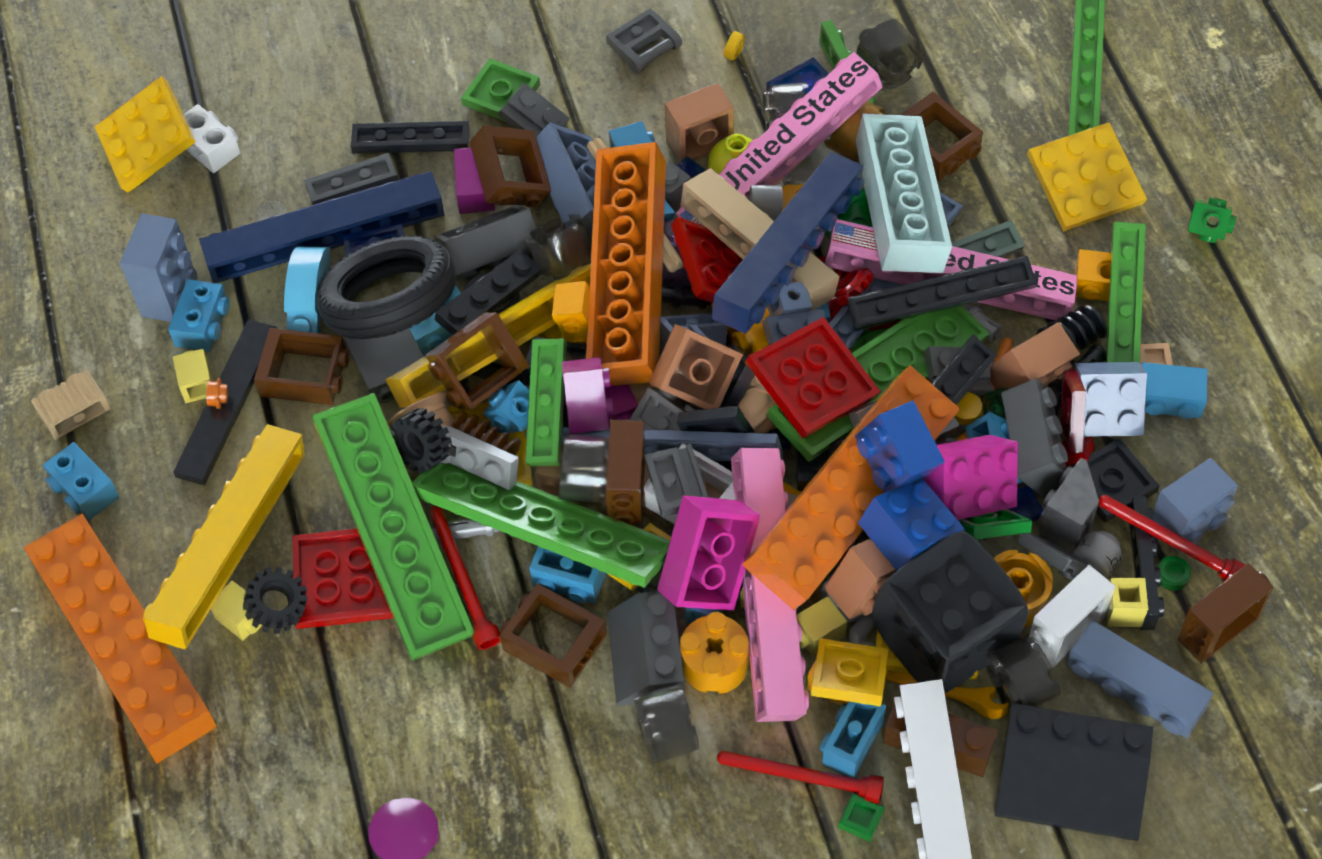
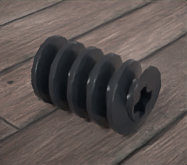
M1081 305L1076 310L1068 312L1066 316L1059 317L1057 321L1050 322L1046 327L1039 328L1035 334L1037 335L1059 322L1076 349L1083 350L1087 348L1088 343L1094 344L1098 338H1105L1107 326L1102 316L1094 308L1088 305Z

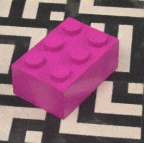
M986 435L937 445L945 462L926 476L924 481L957 520L1017 507L1018 441Z
M683 495L657 591L676 607L734 610L746 569L742 564L750 555L760 515L739 500Z

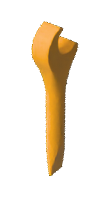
M888 672V681L900 685L918 683L910 673ZM957 686L944 693L945 697L960 701L989 719L1002 718L1008 712V702L997 704L991 700L994 699L996 690L993 686L982 688Z

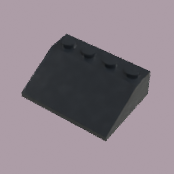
M1011 703L1006 725L995 816L1138 841L1151 759L1153 726Z

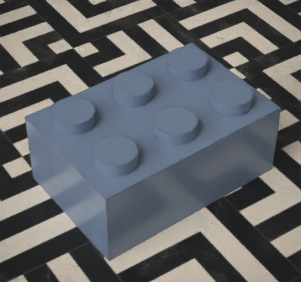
M141 213L120 260V265L141 317L171 322L186 280H197V271L193 267L191 254L187 250L184 234L181 233L177 220Z

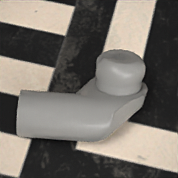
M872 614L861 616L849 631L850 643L874 646L871 642H867V635L875 627Z

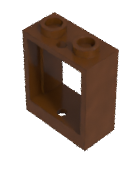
M931 92L901 114L903 116H922L924 127L936 119L960 139L958 143L941 155L929 146L938 182L945 176L954 174L960 165L968 159L972 160L977 157L982 149L983 131L935 92Z
M483 125L469 142L486 203H495L502 206L521 205L532 208L541 204L544 198L551 192L534 130ZM498 154L519 156L526 182L505 181Z
M497 312L483 313L425 355L430 363L428 368L431 374L442 382L447 390L445 392L446 398L458 409L471 410L530 367ZM481 331L503 367L466 393L444 357Z
M269 328L254 378L260 397L333 405L336 393L340 394L342 390L343 377L341 374L343 367H348L350 351L345 347L343 336ZM285 353L331 358L325 383L279 379L278 376Z
M610 421L606 477L608 516L614 518V521L619 520L629 525L633 523L642 524L645 477L644 455L646 454L644 421Z
M1248 563L1189 609L1177 640L1202 664L1260 618L1274 587L1270 584L1269 579L1264 573L1256 571Z
M538 583L531 593L526 592L518 605V611L512 618L505 620L499 632L503 651L569 688L572 687L607 636L604 619ZM541 605L584 628L562 660L519 637Z

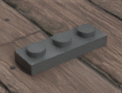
M387 153L305 179L304 182L312 204L316 205L330 199L354 194L357 191H364L388 182H395L399 179L390 155Z

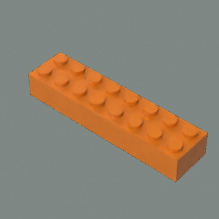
M656 142L597 149L586 359L601 358L602 368H609L611 386L649 383L659 361L666 160Z
M911 365L894 379L742 564L743 567L793 610L808 600L860 535L863 529L858 524L859 520L873 498L884 494L882 489L875 484L872 476L873 471L866 458L858 451L855 435L879 414L914 400L935 441L960 410L957 405Z
M83 514L23 547L156 764L217 727L208 708L167 644L148 638L146 626L143 622L145 610Z

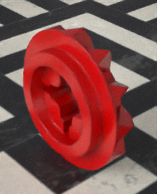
M858 268L844 276L837 284L834 298L830 300L835 307L847 304L848 298L861 295L873 280L870 269Z

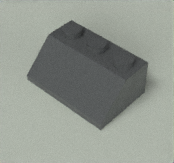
M519 205L511 206L434 236L435 241L440 243L449 252L455 265L456 275L461 274L462 278L478 273V267L489 264L490 267L500 265L506 260L507 256L515 254L519 250L529 254L534 251L533 246L541 244L530 210Z
M1035 378L1001 393L1010 440L1018 441L1017 477L1045 499L1052 489L1057 491L1061 486L1059 481L1066 470L1065 462L1068 461V456L1060 440L1059 434L1062 433V426L1055 414L1056 396L1050 387H1045Z
M652 591L638 593L609 610L607 618L617 706L685 699L675 606L660 592Z

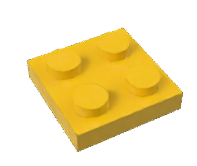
M820 638L811 696L881 706L889 649Z

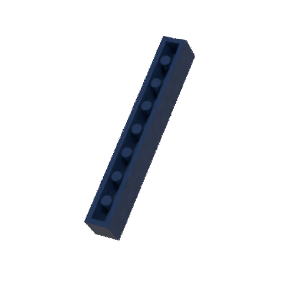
M832 152L828 154L716 292L712 310L713 320L745 334L754 323L759 324L767 306L775 304L784 285L788 286L791 283L796 269L805 265L810 251L813 248L817 249L824 233L827 230L831 231L839 214H844L853 196H859L865 182L861 178L864 165Z
M432 171L395 182H388L364 191H357L354 194L330 199L309 207L299 208L282 215L272 216L258 222L244 224L234 229L213 233L199 238L211 279L213 283H219L289 262L291 254L296 247H330V249H334L445 216L440 192Z

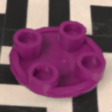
M409 797L394 799L382 805L373 815L368 828L369 842L375 854L381 859H422L432 850L440 838L438 820L433 810L424 802Z

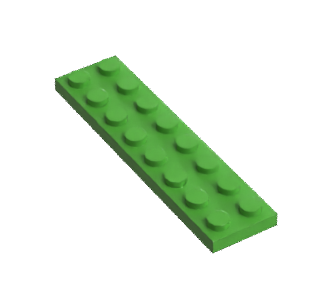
M961 305L903 319L852 354L880 389V395L873 400L877 401L894 379L909 365L928 380L924 351L929 346L962 347L973 334L979 340L985 342L990 333ZM777 404L770 407L766 413L768 419L808 462L828 450L836 440L844 439L854 429L850 416L847 414L802 439Z
M375 393L312 415V421L410 660H416L471 638L474 630Z
M439 463L430 470L424 471L412 482L418 499L426 503L449 510L454 514L464 516L484 526L492 527L512 537L522 539L542 549L550 550L570 560L583 563L645 588L665 563L671 540L622 521H614V518L518 481L515 486L508 490L451 463Z

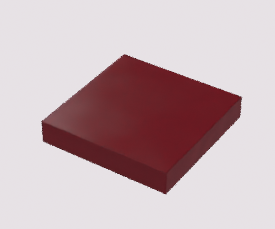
M1076 368L1063 371L1060 423L1069 451L1071 453H1083L1086 390Z

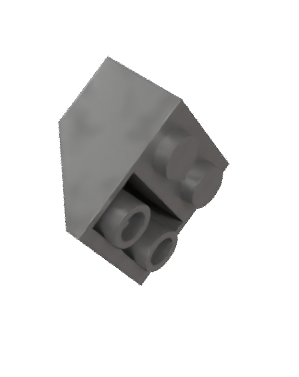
M1080 458L1074 468L1071 466L1066 468L1060 478L1059 483L1061 486L1057 491L1052 489L1046 496L1042 507L1045 509L1038 520V523L1041 524L1039 537L1056 543L1072 554L1086 534L1090 533L1099 503L1088 463L1083 458Z

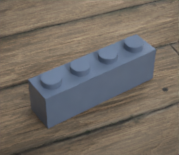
M1093 620L1071 649L1067 661V666L1077 676L1092 680L1100 685L1108 695L1123 699L1131 704L1133 709L1141 715L1151 716L1162 723L1167 731L1176 735L1180 734L1185 738H1188L1208 708L1214 694Z

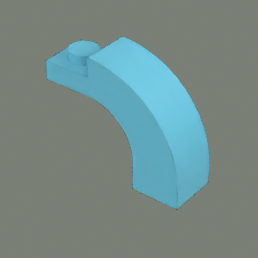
M296 247L292 252L286 274L284 312H287V330L320 333L317 290L321 280L330 270V247Z

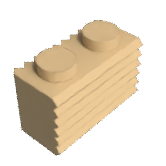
M88 370L69 376L65 382L56 385L54 389L43 390L37 398H32L31 400L38 416L54 440L111 409L105 395Z

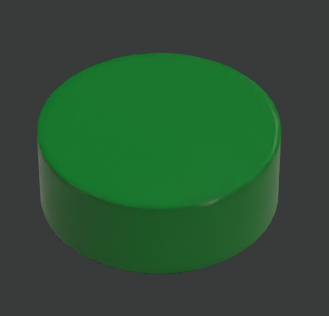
M1167 556L1159 562L1157 567L1160 568V585L1163 588L1177 591L1183 589L1188 584L1191 568L1186 560L1178 556Z

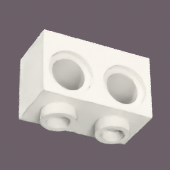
M197 104L184 114L196 140L186 150L213 174L241 154L237 144L239 138L236 132L230 126L225 127L222 125L212 111L207 112Z

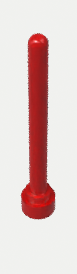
M1108 495L1099 497L1098 504L1100 507L1217 571V576L1221 577V582H1225L1246 565L1235 558L1232 560L1228 558L1221 559Z
M434 505L430 508L429 513L475 624L472 635L474 643L478 650L492 648L501 642L497 625L492 624V621L487 620L441 507Z
M720 751L717 754V761L722 765L859 793L860 797L865 798V801L880 804L884 785L883 776L870 774L869 777L862 776V779L728 751Z

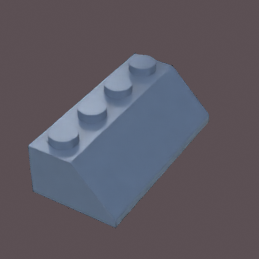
M549 123L536 139L551 187L550 195L553 200V206L558 211L563 221V227L568 234L590 240L592 239L596 161L589 152L587 144L593 141L591 136Z

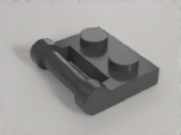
M651 8L606 35L607 44L628 63L631 70L636 74L645 69V65L670 49L675 50L683 44L680 35ZM662 36L664 38L663 41L644 53L636 54L637 51Z

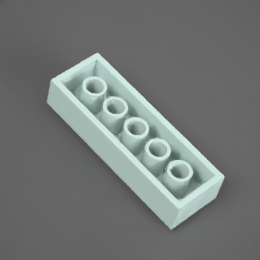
M863 113L855 142L859 162L861 165H864L862 176L865 180L864 186L882 271L943 273L952 249V243L922 116Z

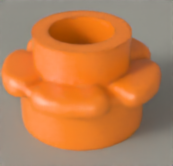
M217 378V381L207 382V406H216L217 409H220L221 403L228 402V385L221 384V378Z

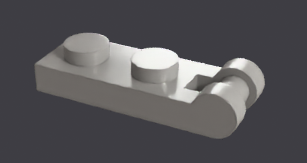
M441 426L442 428L447 427L449 431L445 435L446 437H451L452 443L448 446L452 447V449L448 453L447 459L440 463H451L508 490L516 485L519 457L453 427Z

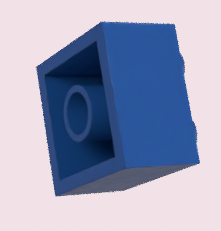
M914 400L879 414L855 435L858 451L869 463L873 471V480L882 489L883 493L919 479H924L945 462Z
M923 478L874 497L858 522L896 571L944 538L965 530Z

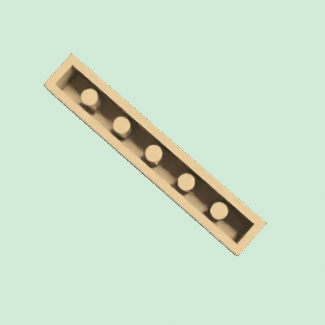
M711 168L683 184L680 205L742 259L746 257L774 222L766 213L757 208L745 195L738 192L725 178L718 175ZM810 251L807 262L803 267L796 269L791 283L801 282L806 287L813 306L809 311H812L834 298L839 276ZM788 291V293L793 294L795 298L798 299V296L795 292Z

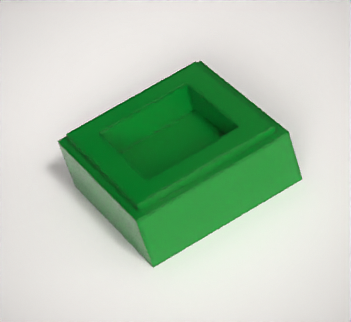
M852 793L838 823V828L871 842L884 814L885 807L865 801V798Z

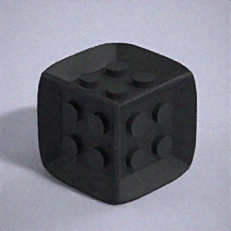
M960 531L934 544L892 574L877 592L872 610V618L885 643L918 683L942 679L944 693L971 678L975 675L973 673L981 671L1002 655L1020 636L1027 621L1029 610L1016 585L988 551L970 534Z

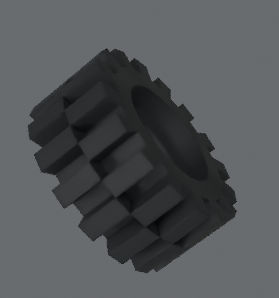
M425 408L412 410L396 420L390 428L393 430L391 434L400 455L403 457L404 465L410 464V470L416 471L418 469V472L421 473L430 470L447 459L448 453L452 449V447L448 446L452 443L451 437H446L445 435L449 433L447 427L442 428L441 424L443 421L441 418L435 420V413L432 411L427 413Z
M271 567L265 568L263 574L260 571L257 572L254 579L249 581L243 598V610H247L245 614L247 620L254 619L252 625L255 628L261 624L263 625V632L268 633L269 628H274V634L280 633L281 628H284L286 632L291 629L292 624L297 625L300 617L303 615L308 596H305L307 592L306 586H300L302 579L299 576L295 579L292 578L293 571L288 569L285 575L282 574V567H276L275 572L272 573ZM270 590L279 591L287 597L288 605L282 610H272L263 603L262 596L264 593Z

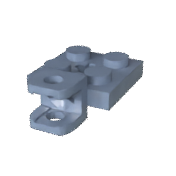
M793 282L788 286L784 285L775 304L767 306L770 316H767L762 321L770 345L822 317L826 319L823 309L809 311L813 306L806 287L801 282ZM788 291L795 292L798 296V299H796L793 294L788 293Z

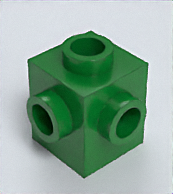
M1209 197V201L1196 199L1188 225V232L1199 234L1198 239L1216 243L1217 239L1224 240L1226 233L1232 234L1237 216L1231 215L1232 207L1227 206L1228 201L1215 197ZM1211 216H1215L1219 220L1218 222L1211 224L1207 221V219Z

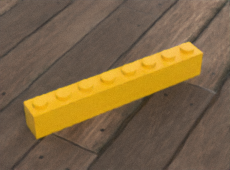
M586 262L498 314L517 346L556 325L552 317L556 284L586 281L590 288L591 262ZM481 331L444 357L458 381L498 359ZM426 356L385 379L399 407L406 408L412 403L446 390L442 382L431 374L428 368L430 363Z
M267 424L262 433L254 438L250 452L246 458L240 460L237 472L232 480L227 481L224 485L222 495L216 505L213 504L210 507L206 521L201 528L196 529L190 546L185 553H181L178 557L174 571L169 578H165L162 582L159 594L154 602L146 607L143 622L146 626L148 638L186 650L303 460L305 451L302 434Z

